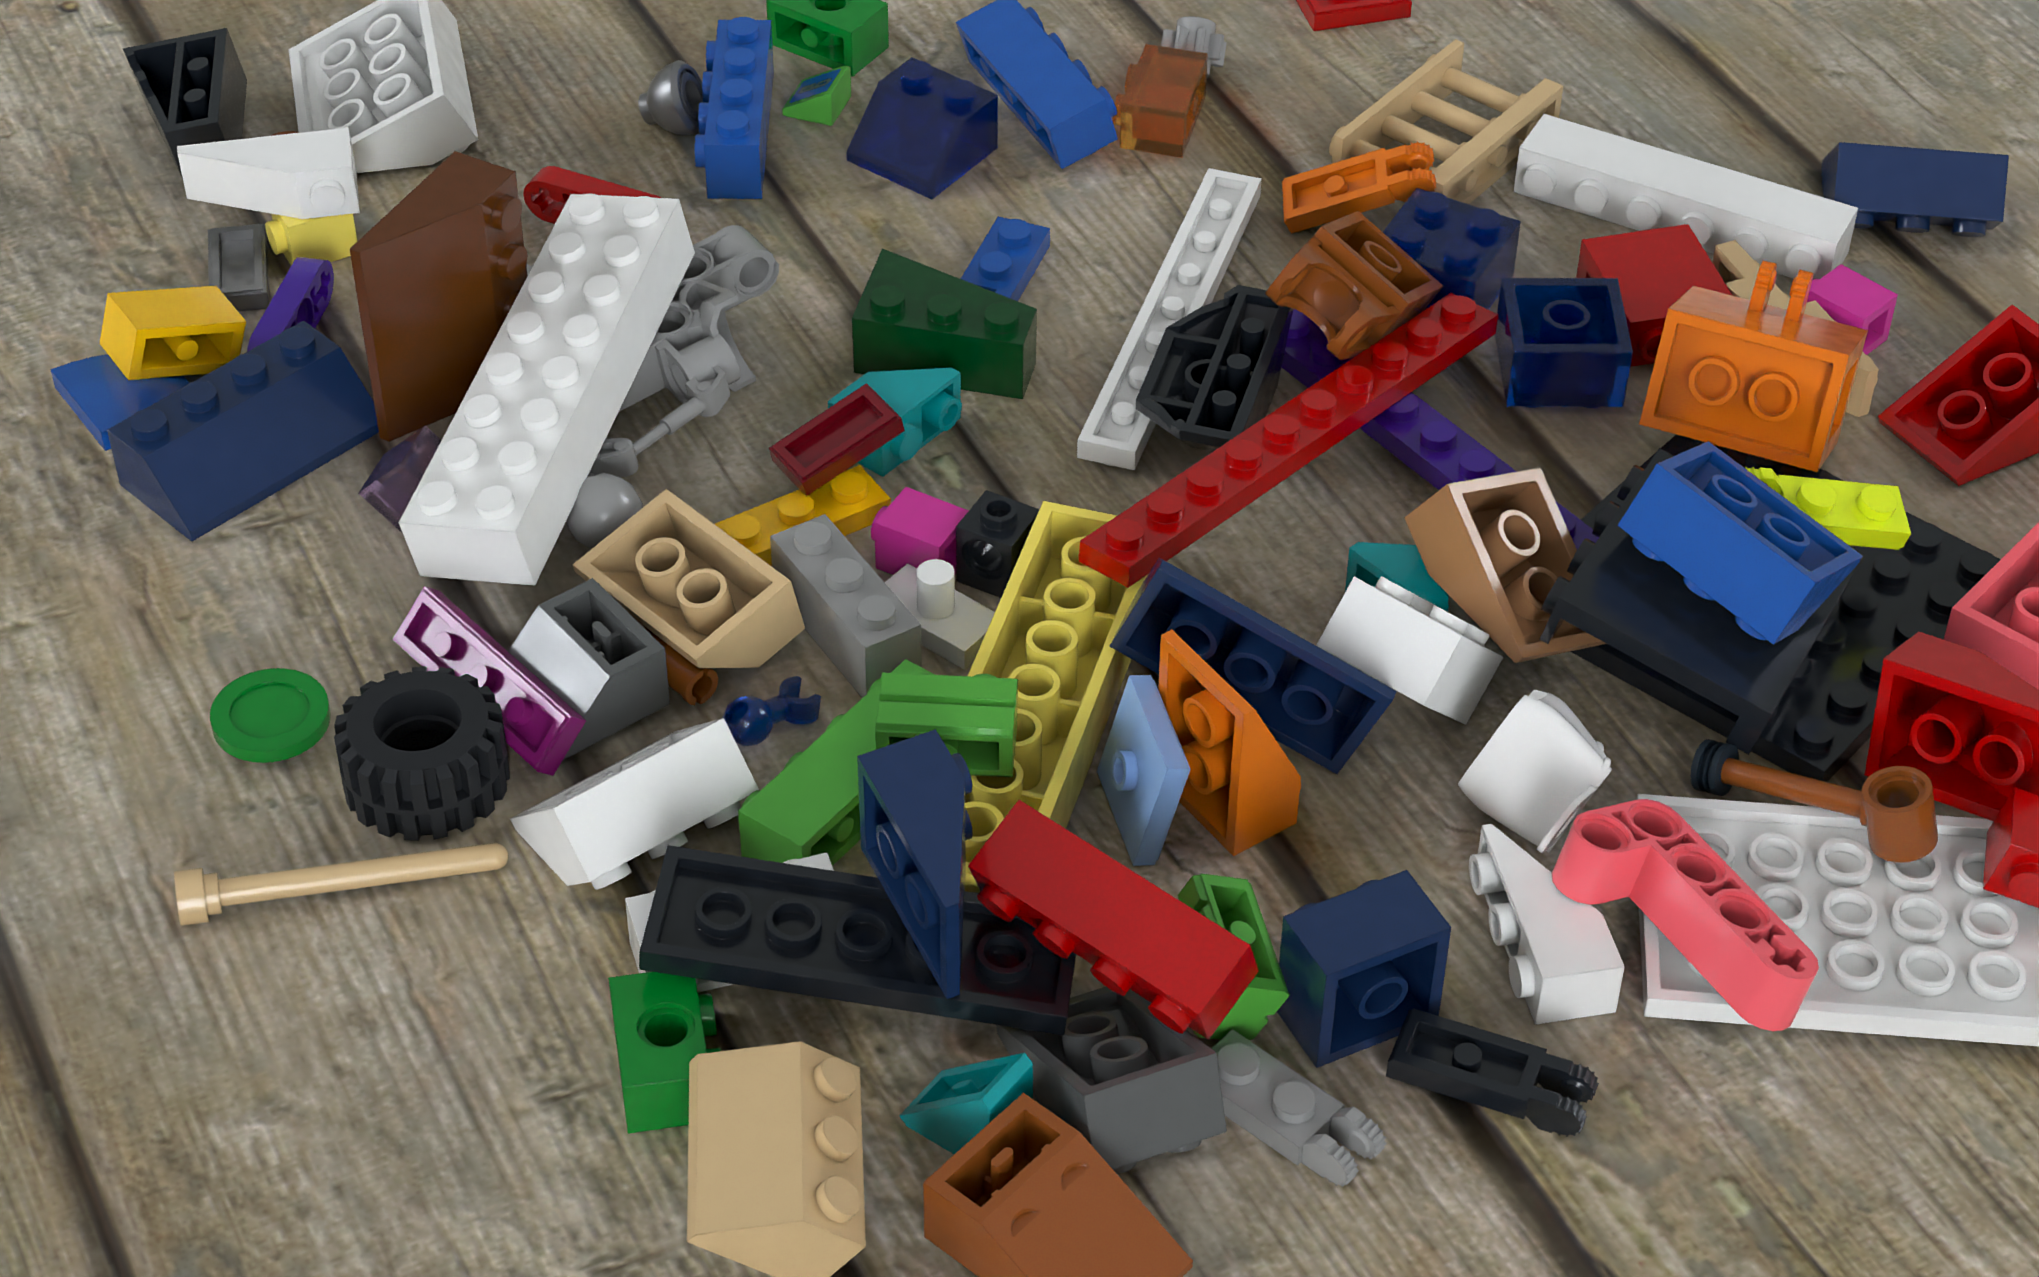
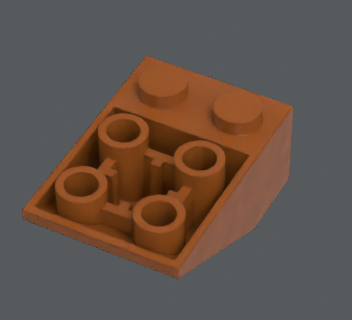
M1022 1093L923 1182L924 1237L978 1277H1183L1193 1267V1260L1077 1129L1025 1093Z

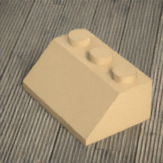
M667 489L572 564L576 574L585 581L593 578L634 619L698 668H759L805 629L791 581Z
M801 1041L697 1054L689 1062L688 1243L773 1277H831L866 1247L860 1067Z

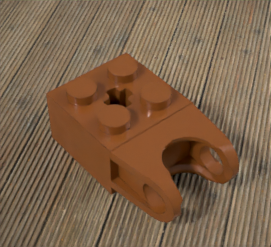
M1356 211L1321 226L1281 271L1267 289L1265 295L1277 305L1291 307L1310 318L1326 335L1328 340L1327 350L1339 360L1354 358L1423 312L1443 288V285L1364 215Z

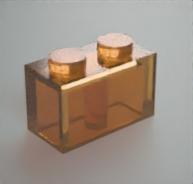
M1145 44L1138 64L1130 63L1128 67L1125 94L1118 93L1114 103L1117 115L1113 116L1112 121L1114 125L1120 126V148L1183 158L1206 98L1208 53Z

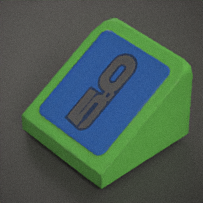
M841 66L801 80L782 108L783 115L832 126L851 98L850 66Z

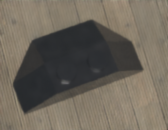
M1237 285L1224 293V299L1202 306L1168 326L1136 398L1135 409L1190 447L1215 451L1266 417L1278 386L1294 309L1286 306L1281 307L1265 295L1267 290Z

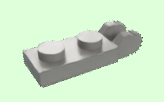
M1233 1029L1211 1048L1217 1054L1225 1116L1297 1166L1302 1163L1321 1177H1326L1329 1182L1343 1187L1359 1171L1357 1169L1358 1164L1354 1160L1355 1157H1352L1350 1151H1347L1344 1146L1351 1151H1356L1357 1155L1363 1156L1364 1159L1368 1157L1370 1160L1373 1157L1375 1158L1385 1148L1384 1146L1387 1143L1385 1142L1386 1137L1382 1133L1383 1130L1371 1118H1366L1365 1114L1355 1107L1344 1108L1345 1105Z

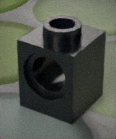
M986 490L956 526V582L1001 598L1039 509Z

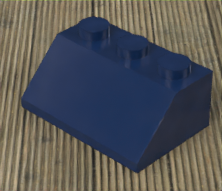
M1839 142L1822 160L1823 197L1857 207L1858 211L1854 228H1872L1874 220L1896 222L1895 230L1902 232L1924 233L1929 232L1930 225L1952 226V235L1983 237L1986 236V229L1995 228L2004 219L2009 155Z

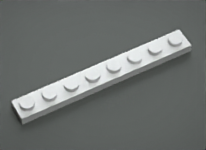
M1208 168L1081 431L1077 442V458L1103 463L1108 466L1135 470L1156 425L1155 422L1135 409L1136 398L1163 334L1168 326L1200 307L1212 303L1260 198L1261 178Z

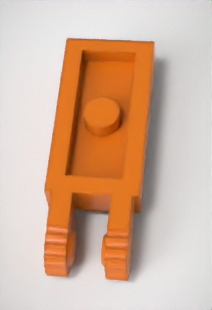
M1418 141L1417 143L1411 142L1410 145L1405 144L1388 150L1381 148L1284 178L1282 181L1284 223L1292 234L1335 221L1356 211L1362 213L1395 203V200L1412 203L1419 201L1420 198L1431 196V193L1435 192V188H1437L1435 174H1432V170L1429 171V167H1433L1434 162L1433 148H1430V145H1426L1425 142L1419 143Z

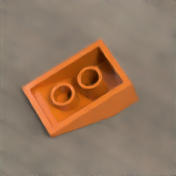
M1173 630L1162 634L1158 690L1191 768L1179 802L1232 856H1235L1297 823L1301 776L1257 711Z

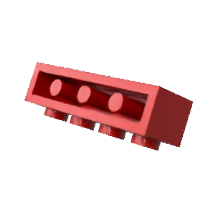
M1021 800L1016 802L968 865L980 889L977 895L978 900L993 914L1007 922H1011L1015 916L1026 921L1036 928L1033 931V935L1050 951L1065 959L1072 952L1093 965L1090 972L1103 985L1122 996H1125L1129 989L1151 1002L1148 1009L1160 1022L1180 1034H1183L1189 1027L1209 1040L1259 972L1251 946Z

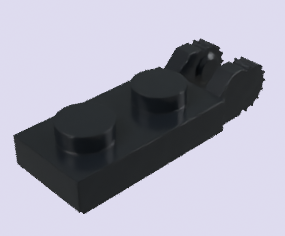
M1414 1008L1408 1011L1388 1059L1386 1077L1517 1118L1525 1119L1526 1116L1538 1129L1549 1133L1556 1132L1559 1136L1562 1134L1566 1135V1137L1568 1135L1575 1136L1576 1133H1580L1583 1129L1587 1116L1585 1115L1586 1110H1583V1105H1580V1102L1587 1103L1588 1100H1592L1599 1084L1597 1083L1598 1077H1595V1072H1591L1589 1067H1583L1581 1064L1576 1065L1571 1060L1548 1054L1545 1048Z

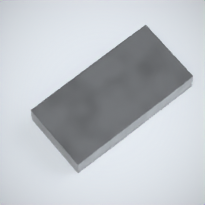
M265 224L208 229L209 286H217L237 311L265 309L270 303L268 246Z

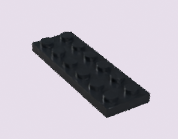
M667 845L639 951V970L1065 1035L1076 954L1072 952L1067 959L1056 955L1033 935L1035 927L1018 916H1015L1011 922L999 918L978 900V893L965 891L960 995L946 999L877 877Z

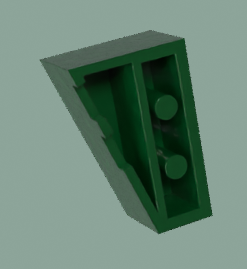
M882 248L852 317L854 373L866 374L867 372L953 368L961 373V390L1023 399L1036 365L1037 309Z

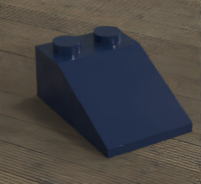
M935 729L857 756L861 850L884 887L885 892L946 999L960 995L966 840L971 839L973 836L971 821L965 808V795L972 792V779L964 758L958 752L950 754Z

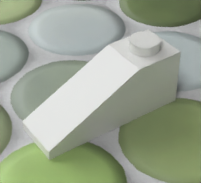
M349 127L177 146L187 199L298 219L360 213L357 173Z

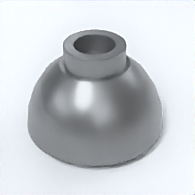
M678 60L666 65L655 75L650 83L648 92L639 96V110L642 118L648 125L657 123L666 131L678 135L699 134V103L703 102L702 81L690 65Z

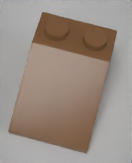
M1541 468L1446 484L1404 517L1428 574L1484 632L1490 635L1489 637L1514 663L1606 644L1565 620L1549 644L1540 640L1551 616L1541 610L1542 605L1559 576L1569 581L1574 576L1568 573L1567 569L1577 551Z

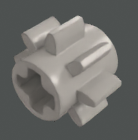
M1181 17L1177 20L1176 31L1163 30L1160 54L1163 55V62L1171 63L1170 72L1173 75L1184 79L1203 80L1209 78L1211 66L1223 67L1227 42H1224L1223 34H1215L1216 24L1213 21L1201 17Z

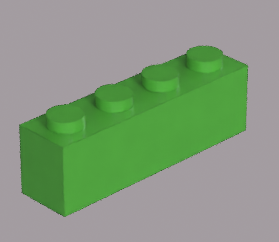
M907 659L891 672L923 671L930 675H935ZM881 678L871 685L867 694L847 713L836 716L828 725L826 731L805 751L794 754L784 769L762 790H756L746 798L738 810L741 857L783 863L791 859H801L827 853L833 866L861 840L857 756L876 750L875 723Z

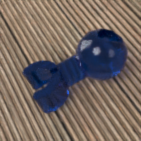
M798 676L789 677L781 682L778 695L767 700H762L753 695L737 697L727 705L722 718L725 719L736 743L743 747L755 746L769 737L774 724L784 720L793 724H809L819 718L821 696L814 694L809 698H799L802 678Z

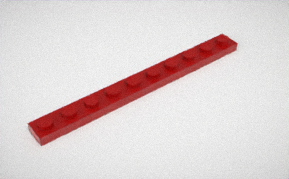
M1453 293L1448 294L1080 540L1079 562L1129 588L1149 574L1158 558L1168 561L1496 334L1499 314L1477 305L1475 301L1468 297Z

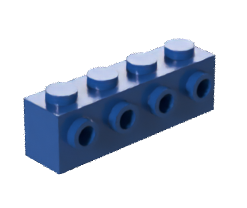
M996 0L956 22L969 62L1061 169L1095 153L1097 150L1118 139L1111 118L1117 115V109L1109 92L1103 86L1096 88L1092 84L1087 69L1079 59L1071 61L1068 58L1067 51L1058 35L1054 32L1048 35L1045 32L1038 14L1032 7L1024 9L1017 0Z
M749 17L718 20L716 41H707L706 43L707 71H703L702 78L703 102L699 103V134L695 135L696 168H705L707 199H762L774 78L771 20H755Z

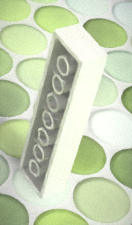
M591 193L571 194L398 522L420 576L536 585L574 506L579 490L599 454L695 254L679 199L652 198L649 196H608Z

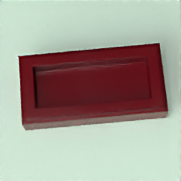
M866 383L768 449L772 461L807 497L905 430L901 417Z

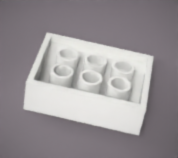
M377 0L289 49L298 132L349 127L356 173L433 165L450 156L454 151L462 153L470 144L478 140L457 20L442 0Z

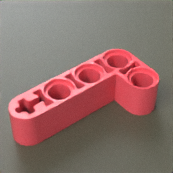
M1638 799L1586 811L1576 816L1552 871V881L1561 893L1576 902L1589 905L1602 904L1629 897L1744 1020L1760 1029L1769 1031H1783L1791 1026L1819 969L1817 958L1800 938L1676 811L1658 801Z

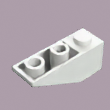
M1493 824L1482 825L1478 854H1472L1469 859L1471 884L1477 895H1485L1489 905V927L1493 941L1497 946H1505L1510 959L1509 978L1512 990L1517 998L1525 997L1535 1025L1615 1013L1625 966L1603 914L1592 905L1579 903L1566 897L1556 888L1552 881V873Z

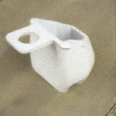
M1534 689L1529 696L1524 695L1514 706L1460 779L1458 786L1484 813L1538 846L1537 850L1540 853L1545 851L1549 853L1611 772V759L1606 757L1604 745L1594 740L1564 701L1551 693Z

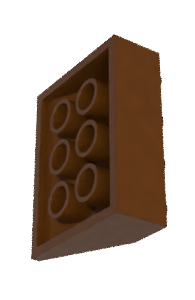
M454 151L350 248L379 437L383 440L393 441L457 412L528 277L526 266L528 254L524 247L521 222L522 203L518 196L516 171Z

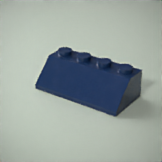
M305 321L284 330L279 335L237 356L225 365L107 429L119 484L191 542L379 433L374 401L341 347Z
M1158 558L1134 596L1109 646L1159 674L1161 635L1173 630L1257 711L1276 741L1335 774L1340 772L1391 704L1397 692L1161 558Z

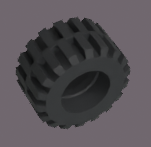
M426 666L412 667V672L400 674L396 670L384 674L385 679L378 683L371 680L360 687L361 696H350L342 705L344 714L337 715L334 741L346 803L350 811H356L358 821L366 827L377 825L378 833L390 838L397 833H401L404 835V840L419 841L423 835H433L435 840L448 837L447 832L457 828L463 832L475 826L474 818H487L495 810L494 801L503 800L507 791L506 780L510 779V768L500 704L495 702L494 693L488 686L479 687L477 678L467 673L459 677L455 676L454 669L440 667L437 671H427Z

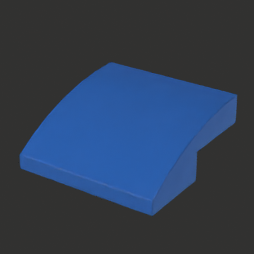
M108 354L85 358L50 369L55 389L105 451L111 449L107 429L189 384L184 376L128 380Z

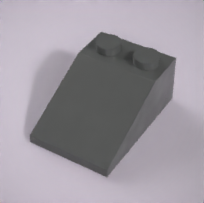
M1103 987L1071 997L1065 1035L996 1025L997 1034L1009 1055L1025 1052L1032 1061L1033 1095L1037 1102L1077 1129L1116 1174L1131 1170L1138 1161L1165 1152L1181 1153L1190 1151L1198 1147L1202 1140L1227 1132L1216 1052L1187 1030L1180 1034L1164 1025L1149 1011L1148 1006L1151 1003L1131 989H1129L1125 996L1119 995L1107 987Z

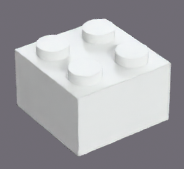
M1382 576L1375 587L1353 577L1316 645L1423 706L1465 725L1503 659V656L1484 647L1490 636L1489 634Z

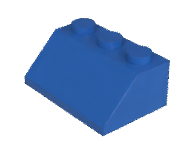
M1709 441L1657 463L1617 525L1633 537L1632 542L1641 553L1651 559L1666 562L1684 576V583L1692 592L1704 599L1716 600L1736 616V623L1742 630L1757 639L1768 640L1773 645L1798 631L1852 572L1863 557Z

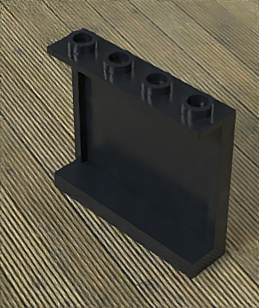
M1659 448L1645 469L1634 465L1617 495V498L1623 501L1621 506L1610 501L1604 509L1592 532L1594 536L1599 538L1595 543L1585 538L1579 546L1567 569L1568 573L1574 575L1569 581L1559 576L1541 608L1542 611L1551 616L1540 640L1549 644L1564 620L1739 716L1726 743L1735 745L1737 749L1749 755L1835 609L1862 559L1798 631L1774 645L1768 640H1760L1749 635L1738 626L1735 620L1736 616L1716 600H1707L1692 592L1684 583V576L1666 562L1651 559L1641 553L1632 542L1633 537L1617 526L1656 464L1673 457L1670 453Z

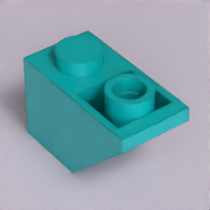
M953 368L867 372L828 401V408H830L867 383L901 417L905 431L857 462L884 477L902 462L914 457L919 449L940 433L951 429L961 418V373Z

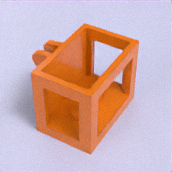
M1764 260L1761 262L1757 273L1751 300L1692 286L1668 308L1639 425L1702 442L1709 441L1713 445L1818 472L1838 442L1868 330L1804 314L1814 274L1812 272L1799 270L1798 275L1794 277L1787 309L1767 305L1770 292L1774 288L1777 277V264Z

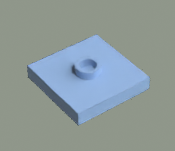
M1129 675L1097 769V774L1132 865H1155L1156 860L1160 856L1191 768L1155 681L1151 675Z

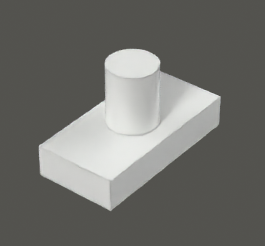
M932 559L923 562L918 568L906 564L884 582L921 624L922 646L964 670L974 662L995 612L955 590L954 568L950 563L944 560Z

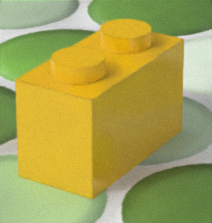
M217 286L107 293L99 344L128 380L208 374L240 355L246 320Z

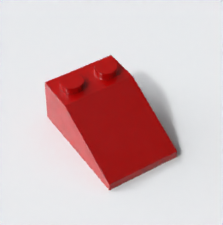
M2010 305L1877 417L1880 424L1957 486L2039 453V324L2014 305Z
M1918 631L1883 659L1864 776L1869 777L1881 769L1892 766L1916 768L1930 778L1935 801L1994 821L2015 787L2039 795V690L1980 651Z

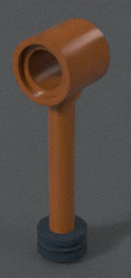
M1711 739L1704 740L1694 755L1690 777L1691 784L1695 790L1724 796L1730 791L1732 786L1858 817L1860 818L1861 825L1867 827L1868 842L1873 853L1891 862L1903 863L1921 859L1931 853L1937 845L1938 829L1932 782L1924 772L1916 768L1892 766L1881 769L1870 775L1864 782L1862 790L1741 761L1739 760V752L1735 745L1724 744L1723 742Z

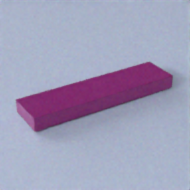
M424 586L392 640L421 666H426L427 671H437L440 667L454 669L455 676L459 677L467 673L478 679L479 687L488 686L495 695V702L499 703L501 707L506 743L537 772L554 776L586 720L444 594Z

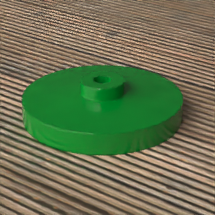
M285 668L258 670L235 679L218 693L210 709L211 727L218 745L235 758L256 763L282 761L309 750L324 736L331 718L329 700L324 687L306 673Z

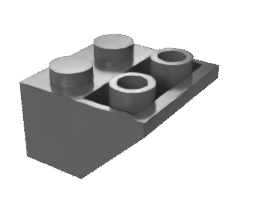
M593 578L539 604L508 650L511 655L586 720L564 759L670 704L665 648Z

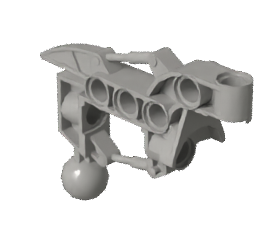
M730 225L724 227L716 234L693 245L695 254L619 412L664 388H667L682 405L662 418L658 426L634 443L628 438L605 439L566 520L575 540L588 548L595 547L643 508V503L634 486L622 479V477H627L637 472L639 465L636 456L666 434H673L698 415L703 417L715 416L730 397L729 389L736 392L756 381V376L749 369L733 340L725 311L767 292L776 282L779 274V263L776 262L773 254L742 226Z

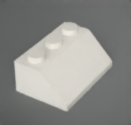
M721 718L675 731L510 818L521 837L567 886L591 882L594 889L598 890L630 874L632 871L627 862L648 851L651 859H655L665 855L667 845L676 847L684 845L688 840L683 831L697 823L704 821L708 829L737 816L738 810L741 808L739 801L749 796L752 792L759 790L725 719Z

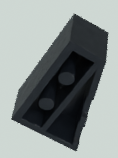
M227 28L123 48L145 104L181 177L182 173L177 146L242 139L247 78Z

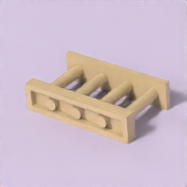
M1455 39L1439 53L1431 55L1425 64L1348 125L1342 126L1336 131L1329 147L1332 163L1384 148L1393 140L1404 145H1410L1411 142L1417 143V141L1430 145V148H1433L1434 158L1443 163L1438 167L1430 169L1432 174H1435L1437 188H1435V192L1431 193V196L1423 198L1420 222L1439 230L1517 164L1519 147L1543 114L1559 118L1563 85L1544 78L1529 92L1517 96L1462 72L1464 42ZM1452 92H1456L1502 112V114L1497 118L1494 117L1487 120L1444 101V99ZM1427 116L1473 138L1468 142L1458 145L1414 125V123L1421 117Z

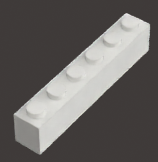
M1543 114L1519 147L1514 184L1515 193L1638 231L1689 224L1704 250L1714 254L1715 245L1736 240L1760 266L1763 260L1776 263L1777 274L1793 279L1798 275L1799 270L1814 273L1812 280L1816 278L1821 279L1843 263L1849 252L1858 208L1547 114Z

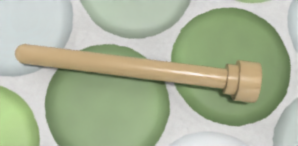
M490 843L219 879L218 873L204 874L203 868L174 871L180 925L209 922V915L222 914V906L498 870L506 865L508 851L499 843Z

